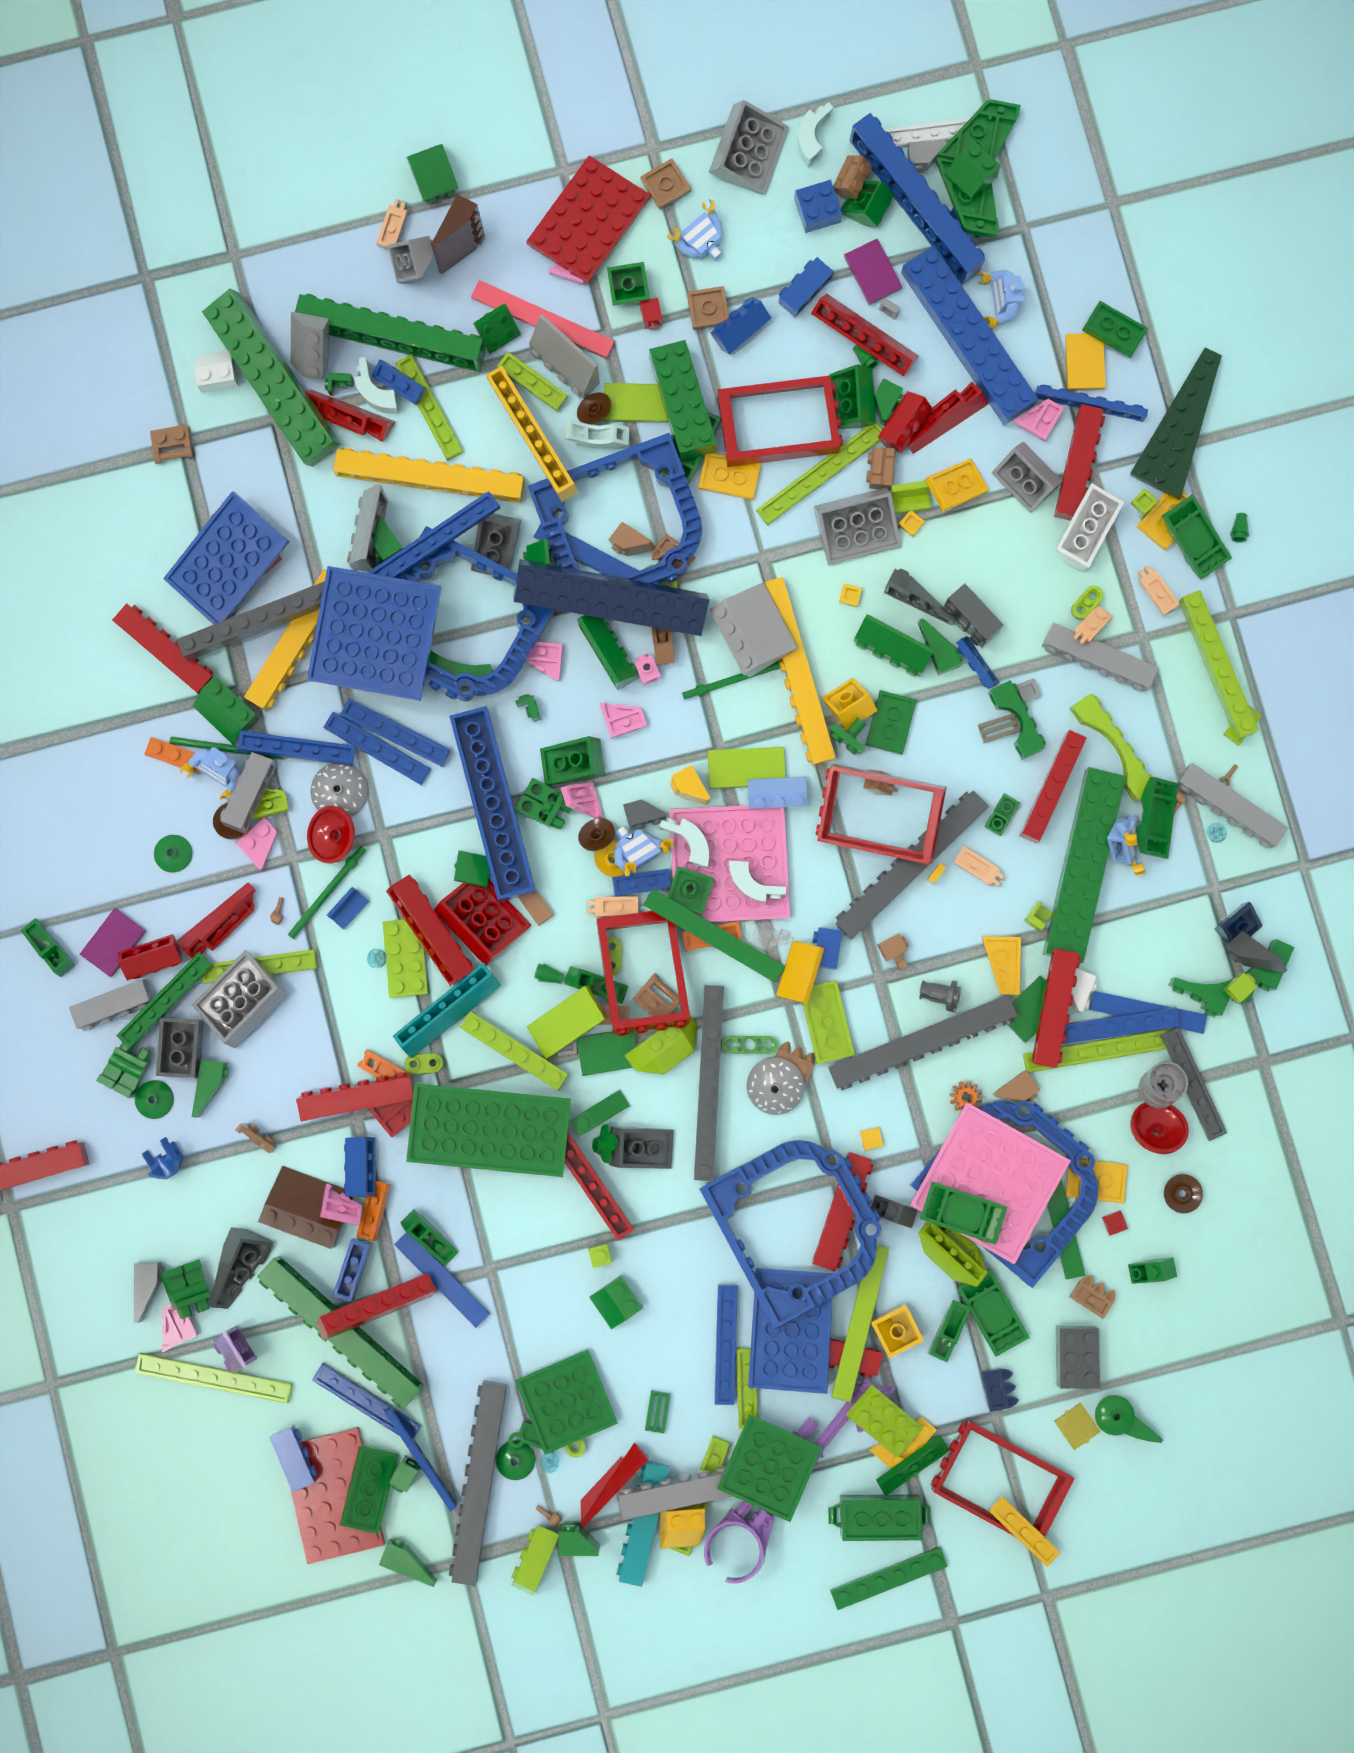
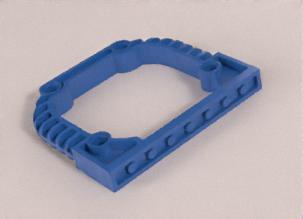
M670 432L568 470L567 473L573 482L586 477H596L600 474L599 472L605 470L612 471L618 465L639 458L641 465L654 470L657 482L662 486H668L672 493L682 521L683 534L679 546L665 553L661 563L621 578L661 585L660 583L666 581L668 583L674 582L679 579V576L686 573L688 569L687 561L693 557L701 542L702 521ZM662 471L670 473L666 478H661L660 474ZM548 479L528 485L556 565L581 570L576 563L563 526L569 519V514L564 506L565 501L561 502ZM557 511L563 512V515L560 518L554 517V514ZM681 561L683 564L680 568L676 569L673 567L674 562Z
M426 526L420 537L432 529ZM453 540L398 577L399 579L420 582L422 579L429 580L435 575L436 567L453 562L456 556L475 565L474 567L477 570L492 574L491 576L498 581L503 580L515 586L517 573ZM423 565H429L431 567L428 571H423L421 569ZM522 604L523 610L517 615L519 632L504 659L492 673L481 678L469 673H460L454 676L428 662L425 682L429 683L428 686L436 691L440 689L446 692L445 695L453 700L457 698L464 702L472 700L474 695L486 696L502 691L516 679L556 610ZM529 618L531 623L523 624L521 620ZM462 687H469L471 689L465 694L460 691Z
M1004 1101L990 1102L979 1106L978 1109L996 1119L1007 1118L1017 1126L1031 1125L1067 1156V1159L1071 1160L1068 1168L1079 1178L1078 1195L1072 1206L1046 1237L1036 1236L1030 1240L1029 1247L1022 1249L1015 1264L986 1249L1029 1287L1033 1288L1095 1209L1098 1199V1183L1092 1169L1095 1165V1159L1088 1151L1089 1147L1082 1141L1078 1143L1074 1140V1134L1066 1128L1062 1130L1058 1126L1059 1122L1052 1116L1047 1117L1042 1113L1044 1111L1043 1108L1038 1104L1034 1103L1032 1105L1028 1101H1020L1016 1104ZM1021 1105L1028 1108L1026 1116H1022L1018 1112ZM940 1149L910 1184L916 1191H918ZM1081 1156L1088 1158V1165L1086 1167L1081 1166L1079 1163ZM1041 1240L1044 1243V1249L1038 1252L1035 1249V1243Z
M793 1140L782 1143L699 1189L774 1329L859 1283L869 1273L874 1264L877 1253L876 1239L882 1232L879 1223L882 1219L876 1209H871L869 1203L872 1201L867 1192L863 1193L859 1186L862 1183L857 1174L853 1176L850 1171L852 1165L847 1157L843 1158L835 1150L827 1151L822 1146L810 1141ZM831 1155L838 1157V1163L834 1166L828 1163V1158ZM800 1159L814 1160L823 1173L835 1176L858 1218L855 1233L861 1246L854 1260L848 1265L809 1287L802 1283H796L791 1285L788 1290L768 1286L764 1289L753 1269L755 1267L753 1260L744 1253L746 1249L741 1239L737 1240L727 1220L734 1216L739 1199L751 1195L754 1182L788 1163ZM740 1183H745L747 1187L746 1192L743 1194L737 1191V1186ZM869 1224H873L877 1228L876 1234L872 1236L866 1232ZM797 1287L803 1290V1297L801 1299L795 1298L793 1294L794 1289Z

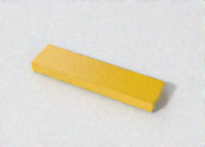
M1002 1495L989 1508L988 1511L1046 1567L1061 1553Z

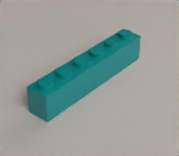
M484 963L480 964L396 1032L393 1038L400 1048L410 1058H413L501 986L500 982Z
M648 1460L646 1465L641 1467L639 1477H643L642 1483H660L661 1479L668 1478L670 1466ZM659 1512L635 1517L632 1524L628 1523L626 1536H629L628 1543H623L621 1551L624 1560L623 1563L618 1564L616 1575H620L619 1582L642 1587Z

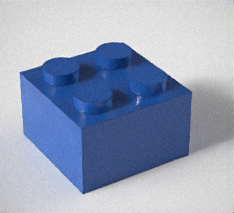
M831 180L795 190L794 200L805 233L841 223L842 212Z

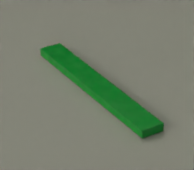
M655 889L651 890L643 904L645 907L774 983L785 967Z

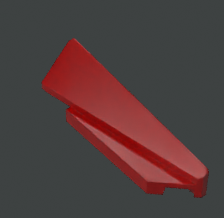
M314 390L305 391L325 420L362 436L366 435L367 432L383 442L395 425L396 421Z
M635 1442L625 1457L620 1456L581 1499L582 1528L593 1519L613 1498L616 1492L648 1461L649 1456Z

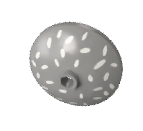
M332 763L320 769L313 778L310 789L311 799L318 811L327 806H337L347 811L352 817L366 803L368 785L365 777L356 767ZM336 786H340L339 792H334Z
M770 1057L758 1062L750 1071L747 1079V1093L751 1102L759 1110L772 1115L785 1114L793 1110L800 1103L805 1090L804 1078L799 1068L793 1062L780 1057ZM777 1086L779 1090L774 1092L771 1087Z

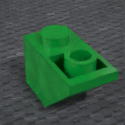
M884 378L874 395L875 408L880 423L883 426L892 416L895 406L899 405L904 397L901 395L902 387Z
M1173 1257L1128 1264L1132 1284L1161 1282L1177 1277Z

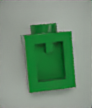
M329 372L328 378L325 379V390L328 391L330 396H334L335 385L342 389H347L348 386L353 387L354 378L352 374Z
M530 694L519 696V700H515L517 707L528 705V707H525L528 718L532 717L533 722L540 721L541 718L534 696H530Z

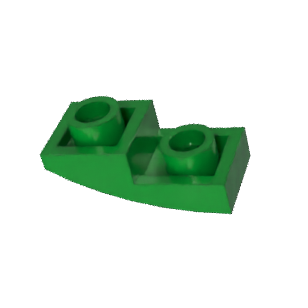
M1003 793L984 827L1001 836L1020 802Z

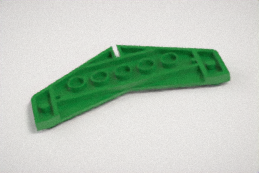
M992 99L987 100L937 153L936 165L958 221L962 226L961 229L967 234L993 239L997 238L999 224L996 217L992 183L970 200L945 176V173L960 152L974 140L989 155L996 159L1019 116L1021 107L1019 104Z

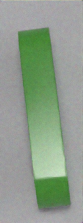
M727 1036L722 1041V1049L730 1054H770L775 1052L778 1047L777 1040L772 1036ZM728 1039H732L733 1043H739L738 1039H742V1051H738V1047H732V1050H728V1047H725V1043L728 1042ZM747 1039H752L755 1042L753 1050L745 1049L744 1042ZM757 1039H761L760 1043H766L767 1039H770L771 1043H774V1047H771L770 1051L767 1050V1047H760L761 1051H757Z

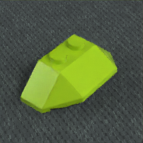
M691 1015L690 1024H687L686 1027L675 1028V1026L667 1027L663 1031H656L624 1055L635 1071L664 1075L695 1051L697 1023Z
M926 1222L918 1232L923 1252L952 1280L977 1287L988 1273L979 1248L967 1237L930 1222Z

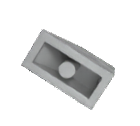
M946 141L909 142L907 158L908 161L911 160L914 163L917 173L927 171L936 161L937 153L946 145Z

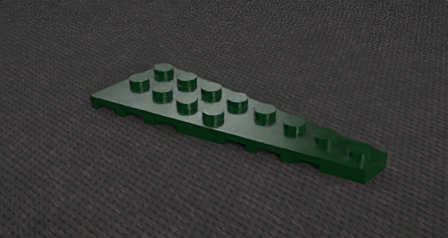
M1206 347L1203 349L1132 469L1130 476L1178 500L1181 499L1221 361V354Z

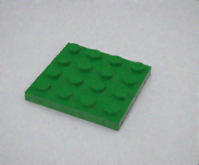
M588 1349L515 1380L544 1455L618 1424Z
M749 1414L717 1489L791 1522L822 1446Z

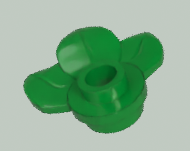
M605 1124L601 1127L600 1135L593 1139L592 1150L594 1153L601 1155L604 1163H611L612 1151H615L618 1146V1138L615 1134H610L609 1124Z

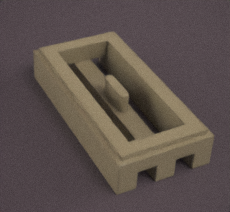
M1015 713L978 724L983 743L1020 732ZM1009 719L1012 720V722L987 730H983L984 727L1000 723ZM1014 726L1012 730L987 738L985 736L986 734Z

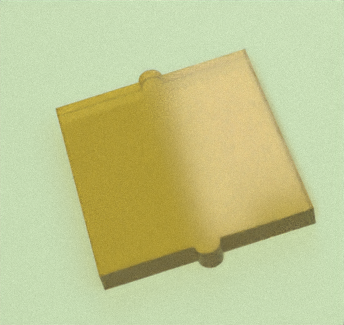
M1081 1403L1070 1410H1065L1063 1415L1054 1420L1073 1450L1085 1442L1089 1443L1091 1438L1100 1433V1430Z

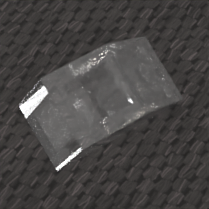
M763 921L762 923L758 922L749 945L768 952L792 942L794 937L790 936L791 932L782 928L778 931L773 929V924Z

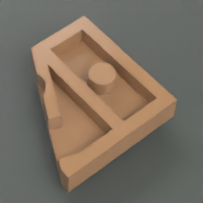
M253 1123L239 1124L235 1129L238 1133L242 1132L250 1138V1141L268 1153H273L277 1148L273 1144L275 1140L267 1134L265 1136L258 1132L260 1129Z

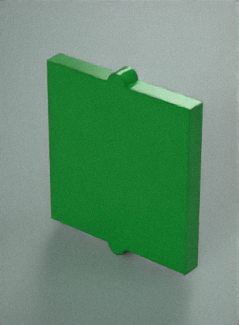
M458 851L457 862L454 865V881L487 887L490 875L487 857Z

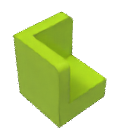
M1144 488L1130 504L1141 513L1139 518L1142 519L1155 506L1158 500Z
M1038 901L1023 921L1040 932L1046 926L1045 923L1052 915V912L1042 906L1041 901Z

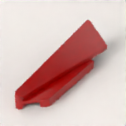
M973 382L961 393L956 389L930 409L929 414L910 440L908 445L910 451L915 454L986 407L988 401L984 393Z
M249 882L246 883L177 940L178 945L191 958L198 952L203 954L207 947L213 951L254 911L253 893L256 892L255 888Z

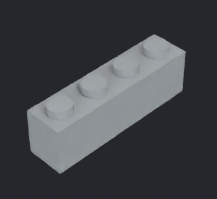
M251 752L250 757L246 758L244 770L236 780L237 785L234 791L229 795V803L220 815V821L225 827L246 834L277 767L272 759Z
M141 979L69 1007L76 1029L87 1031L95 1028L94 1024L99 1022L106 1024L113 1021L112 1017L118 1015L120 1017L131 1014V1010L136 1008L142 1010L153 998L146 980Z

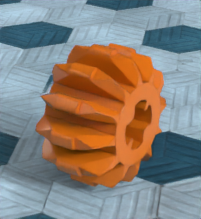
M967 1081L965 1086L963 1082H959L960 1089L956 1086L952 1087L956 1094L949 1093V1096L955 1097V1100L950 1101V1104L957 1103L954 1110L957 1111L962 1107V1111L966 1101L961 1099V1096H964V1092L970 1095L968 1103L979 1108V1105L975 1102H982L983 1099L977 1098V1095H981L982 1091L975 1092L978 1087L976 1084L970 1088L971 1082Z

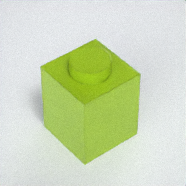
M1239 973L1223 990L1235 1003H1241L1258 986L1250 974Z
M608 1243L588 1248L593 1268L613 1262Z

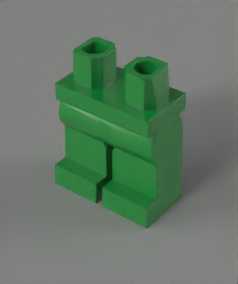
M532 777L524 792L525 795H522L515 811L548 828L553 827L561 830L565 820L557 816L559 810L569 814L572 809L566 806L563 794Z
M122 1042L120 1047H115L107 1065L96 1081L127 1098H134L147 1068L151 1064L149 1059L152 1052L141 1047L138 1054L135 1055L132 1053L133 1048L129 1049Z
M200 1259L160 1273L172 1310H177L180 1319L192 1316L189 1305L195 1303L198 1313L210 1309L208 1298L211 1296L203 1277Z

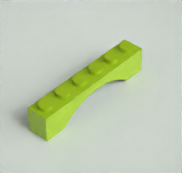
M1091 693L1069 709L1080 725L1090 727L1099 732L1113 745L1120 757L1123 774L1126 776L1124 789L1133 802L1141 799L1149 778L1153 776L1151 774L1148 775L1144 770V763L1141 759L1135 757L1133 747L1122 738V731L1118 727L1115 728L1111 722L1112 717L1107 711L1104 712L1099 698Z
M471 1011L460 1027L557 1091L560 1090L569 1076L562 1069Z

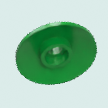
M167 835L156 844L154 859L162 870L170 873L180 872L189 865L192 859V848L185 838L179 835ZM171 849L174 850L173 856L168 855V852Z
M152 1080L145 1082L138 1088L135 1094V1106L138 1112L149 1119H158L165 1116L173 1106V1092L162 1081ZM151 1096H154L156 1099L154 1103L149 1101Z
M1118 1395L1107 1396L1098 1403L1095 1409V1420L1098 1427L1109 1435H1122L1134 1423V1409L1131 1403L1124 1397ZM1119 1413V1419L1114 1420L1113 1414Z
M513 1440V1443L519 1444L520 1440ZM506 1442L500 1447L496 1455L498 1471L510 1480L524 1479L532 1472L535 1465L534 1452L526 1443H523L520 1448H513L509 1442ZM513 1458L518 1459L519 1463L517 1465L512 1464L511 1460Z

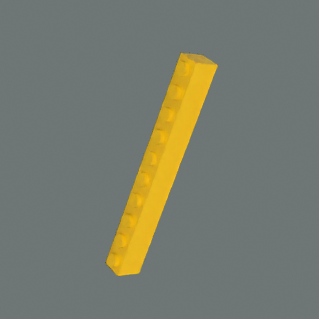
M350 448L336 450L333 472L338 477L481 497L489 491L496 500L522 502L525 481L524 477L516 472L504 474L496 469L484 471L480 467L470 469L465 468L461 464L449 466L441 461L429 463L425 459H417L415 461L409 460L405 456L394 458L389 454L380 453L379 455H374L372 452L362 450L361 453L353 452L354 450Z
M780 577L766 581L764 583L798 649L783 657L782 661H779L781 672L786 674L787 679H784L786 689L791 691L792 697H789L792 709L795 708L797 712L795 721L797 726H801L802 729L800 734L802 744L807 746L808 751L805 752L807 762H811L812 767L835 761L836 757L784 579Z

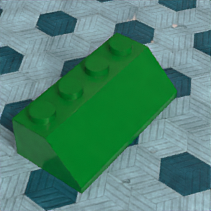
M866 614L853 640L858 648L872 651L875 657L889 660V664L896 668L902 667L906 669V673L913 677H916V675L921 676L934 652V649Z
M588 615L577 618L580 630L617 691L635 681L638 671L633 663L629 664L626 657H628L625 649L623 647L619 648L616 643L618 638L614 631L610 632L607 628V625H609L607 619Z

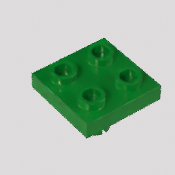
M505 303L486 313L482 318L473 323L479 336L483 339L484 346L489 354L521 335Z
M857 717L846 731L834 723L830 728L831 737L838 743L843 741L847 745L846 749L852 754L858 753L860 755L864 751L865 746L857 741L856 737L866 724Z
M677 866L668 897L692 912L703 915L714 878Z

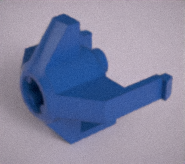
M164 1137L159 1141L167 1153L166 1155L162 1156L159 1154L153 1158L147 1150L142 1153V1156L152 1170L148 1173L151 1178L167 1180L179 1172L184 1156L174 1141L169 1143L168 1139Z

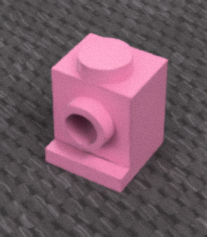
M645 654L637 658L635 667L643 686L661 679L653 656L648 657ZM645 665H649L651 668L650 670L645 671L643 667Z

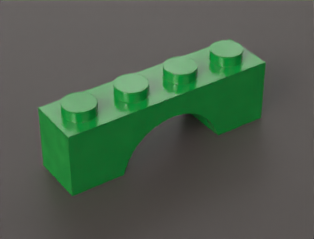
M1011 680L991 689L988 695L996 710H1006L1015 713L1020 724V734L1014 742V746L1021 760H1024L1043 751L1046 743L1041 734L1038 735L1035 729L1037 727L1033 717H1029L1027 704L1024 700L1021 701L1017 685L1015 683L1012 684Z

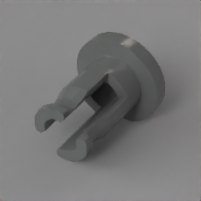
M923 980L919 999L924 998L931 1002L946 1004V1011L956 1013L961 987H958L957 981L953 980L950 986L939 983H927Z

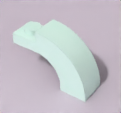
M829 102L824 107L820 106L815 111V114L809 110L801 121L798 133V151L807 167L811 166L822 154V147L815 138V132L833 114L834 107Z
M359 358V365H356L358 377H354V381L363 400L380 412L388 414L399 413L395 391L382 390L374 386L371 382L367 358Z
M567 420L565 440L573 441L578 446L610 449L626 447L629 445V427L615 423L610 425H590Z
M666 818V821L661 820L660 830L681 836L689 844L691 850L689 863L707 869L709 849L702 832L693 823L683 818L680 826L677 825V821Z
M729 861V871L733 883L749 899L766 903V895H770V899H781V896L786 895V887L764 886L754 881L749 873V862Z

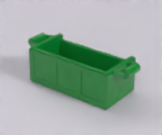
M918 1494L887 1496L840 1495V1503L833 1507H828V1524L840 1527L842 1541L922 1540V1526L926 1523H931L930 1506L922 1504ZM836 1508H840V1523H836Z

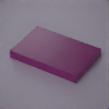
M878 238L844 254V258L868 305L902 289V285Z
M114 908L79 955L106 975L112 977L120 967L118 964V952L135 947L146 930Z

